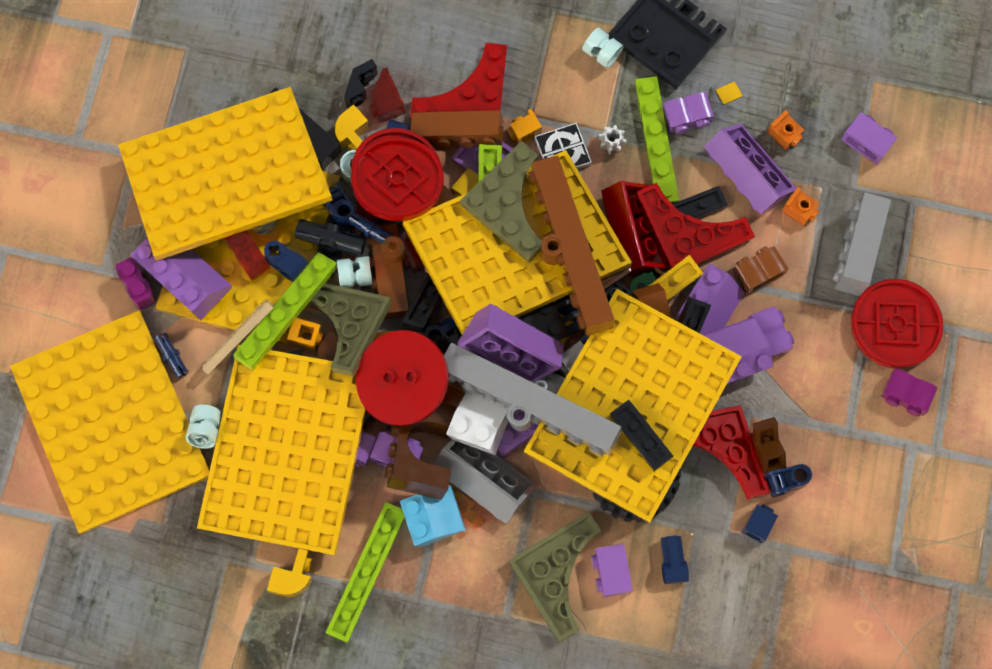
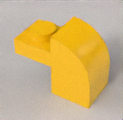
M354 104L339 116L335 124L336 139L341 145V150L346 146L349 151L357 150L363 142L359 136L369 129L368 120Z
M299 548L292 571L273 567L267 591L284 597H294L302 594L312 582L311 576L304 575L305 571L309 572L312 558L309 557L310 553Z

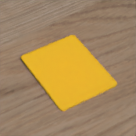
M735 81L716 89L723 104L743 96Z

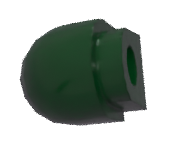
M645 272L634 278L630 284V290L634 291L647 287L656 281L653 272L648 274Z

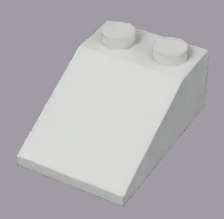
M467 391L454 413L446 434L454 441L496 455L508 424V410L504 408V404L498 401L494 404L484 399V394L475 391V393Z

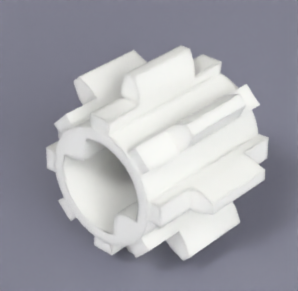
M616 125L613 128L604 127V133L599 134L598 140L602 141L600 149L608 150V154H611L612 151L620 153L621 145L626 144V139L623 138L625 131L618 130ZM610 138H615L614 142H611L609 140Z

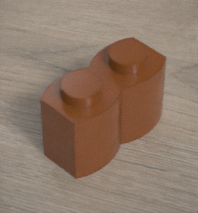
M765 246L755 253L756 256L752 258L746 256L736 262L737 266L733 272L747 294L775 281L788 271L789 268L775 246L771 248Z

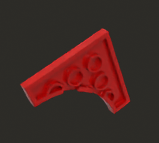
M485 43L484 52L477 68L458 87L437 96L412 97L410 121L412 113L501 111L507 45Z
M657 183L635 193L670 269L689 255L698 264L755 237L746 217L729 222L710 223L685 215L677 210L666 198Z
M741 405L713 410L693 446L707 451L724 463L740 483L747 500L770 494Z

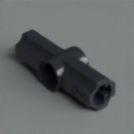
M300 219L296 226L295 239L316 244L324 251L333 253L340 251L361 257L364 252L366 237L344 231L338 225L331 223L322 225Z

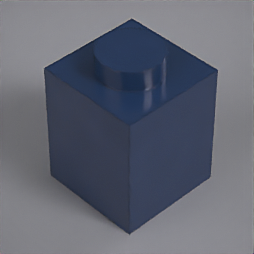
M763 504L761 506L756 505L741 533L762 544L766 541L778 515L774 514V510L769 506Z

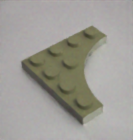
M521 141L460 200V205L529 263L541 251L542 240L534 233L525 217L522 207V185L528 171L532 167L531 162L537 161L539 155Z
M325 283L308 304L324 312L331 319L337 330L339 342H337L336 354L331 365L332 371L354 377L359 368L361 357L376 336L392 305V300L390 297Z
M589 511L508 561L558 643L580 630L571 611L568 585L573 565L579 553L589 541L601 533V529Z

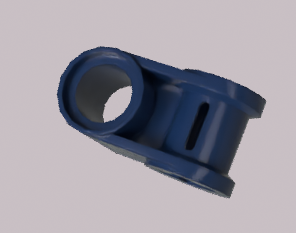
M337 182L334 184L335 187L329 189L333 201L324 203L323 206L329 211L338 226L349 228L352 225L348 224V220L350 217L355 219L352 215L355 209L343 187ZM342 212L350 213L347 216L340 215Z
M271 241L264 248L265 260L268 265L292 282L296 280L309 264L304 257L293 252L279 241ZM277 251L279 252V256L276 255V254L273 255V257L271 256V252H272V253H276Z
M804 464L777 469L764 474L772 490L771 497L781 496L793 490L803 488L812 479L811 469ZM796 471L803 472L806 480L803 482L796 480L794 473Z

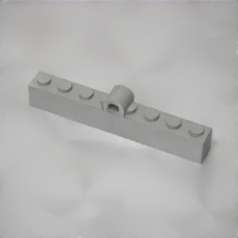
M453 343L450 344L444 355L448 366V381L454 383L456 380L462 383V387L472 393L478 391L484 394L483 398L489 402L496 404L498 401L504 404V408L508 410V421L517 431H525L531 427L532 423L538 425L541 422L547 425L546 429L556 435H559L561 432L569 436L568 440L578 446H581L583 443L590 447L589 451L601 457L603 454L610 456L622 433L620 425ZM518 414H525L524 419L520 421L515 419Z

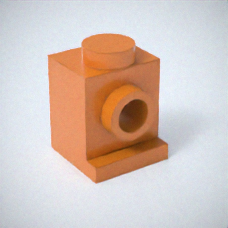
M786 110L770 124L767 131L785 150L791 145L796 147L804 138L801 136L804 129L788 115L789 112Z
M797 187L785 204L782 212L805 226L808 220L813 222L820 212L817 209L819 202Z

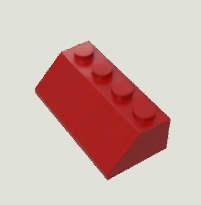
M619 181L601 190L608 223L632 262L630 266L631 272L626 276L637 277L645 272L648 274L653 272L655 267L661 271L670 269L635 194L649 185Z

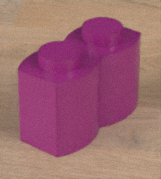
M129 257L116 264L117 274L125 285L127 293L135 306L142 311L155 304L156 296L137 261Z
M895 368L890 374L881 397L891 406H903L913 416H924L928 412L937 387Z

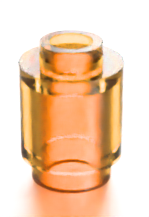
M391 236L382 242V257L386 263L397 265L404 260L405 246L400 238Z

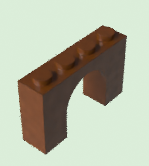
M441 403L432 415L419 423L408 426L392 425L390 436L393 437V443H390L387 456L391 458L390 464L388 463L384 475L385 478H388V488L442 500L449 488L451 468L419 460L411 452L407 439L409 435L418 432L449 438L446 433L458 407Z

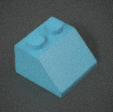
M449 486L442 500L416 494L400 501L414 546L424 547L466 531L451 486Z

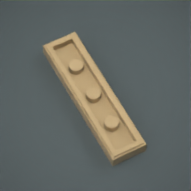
M265 299L203 362L202 369L209 374L273 309V304L268 299Z

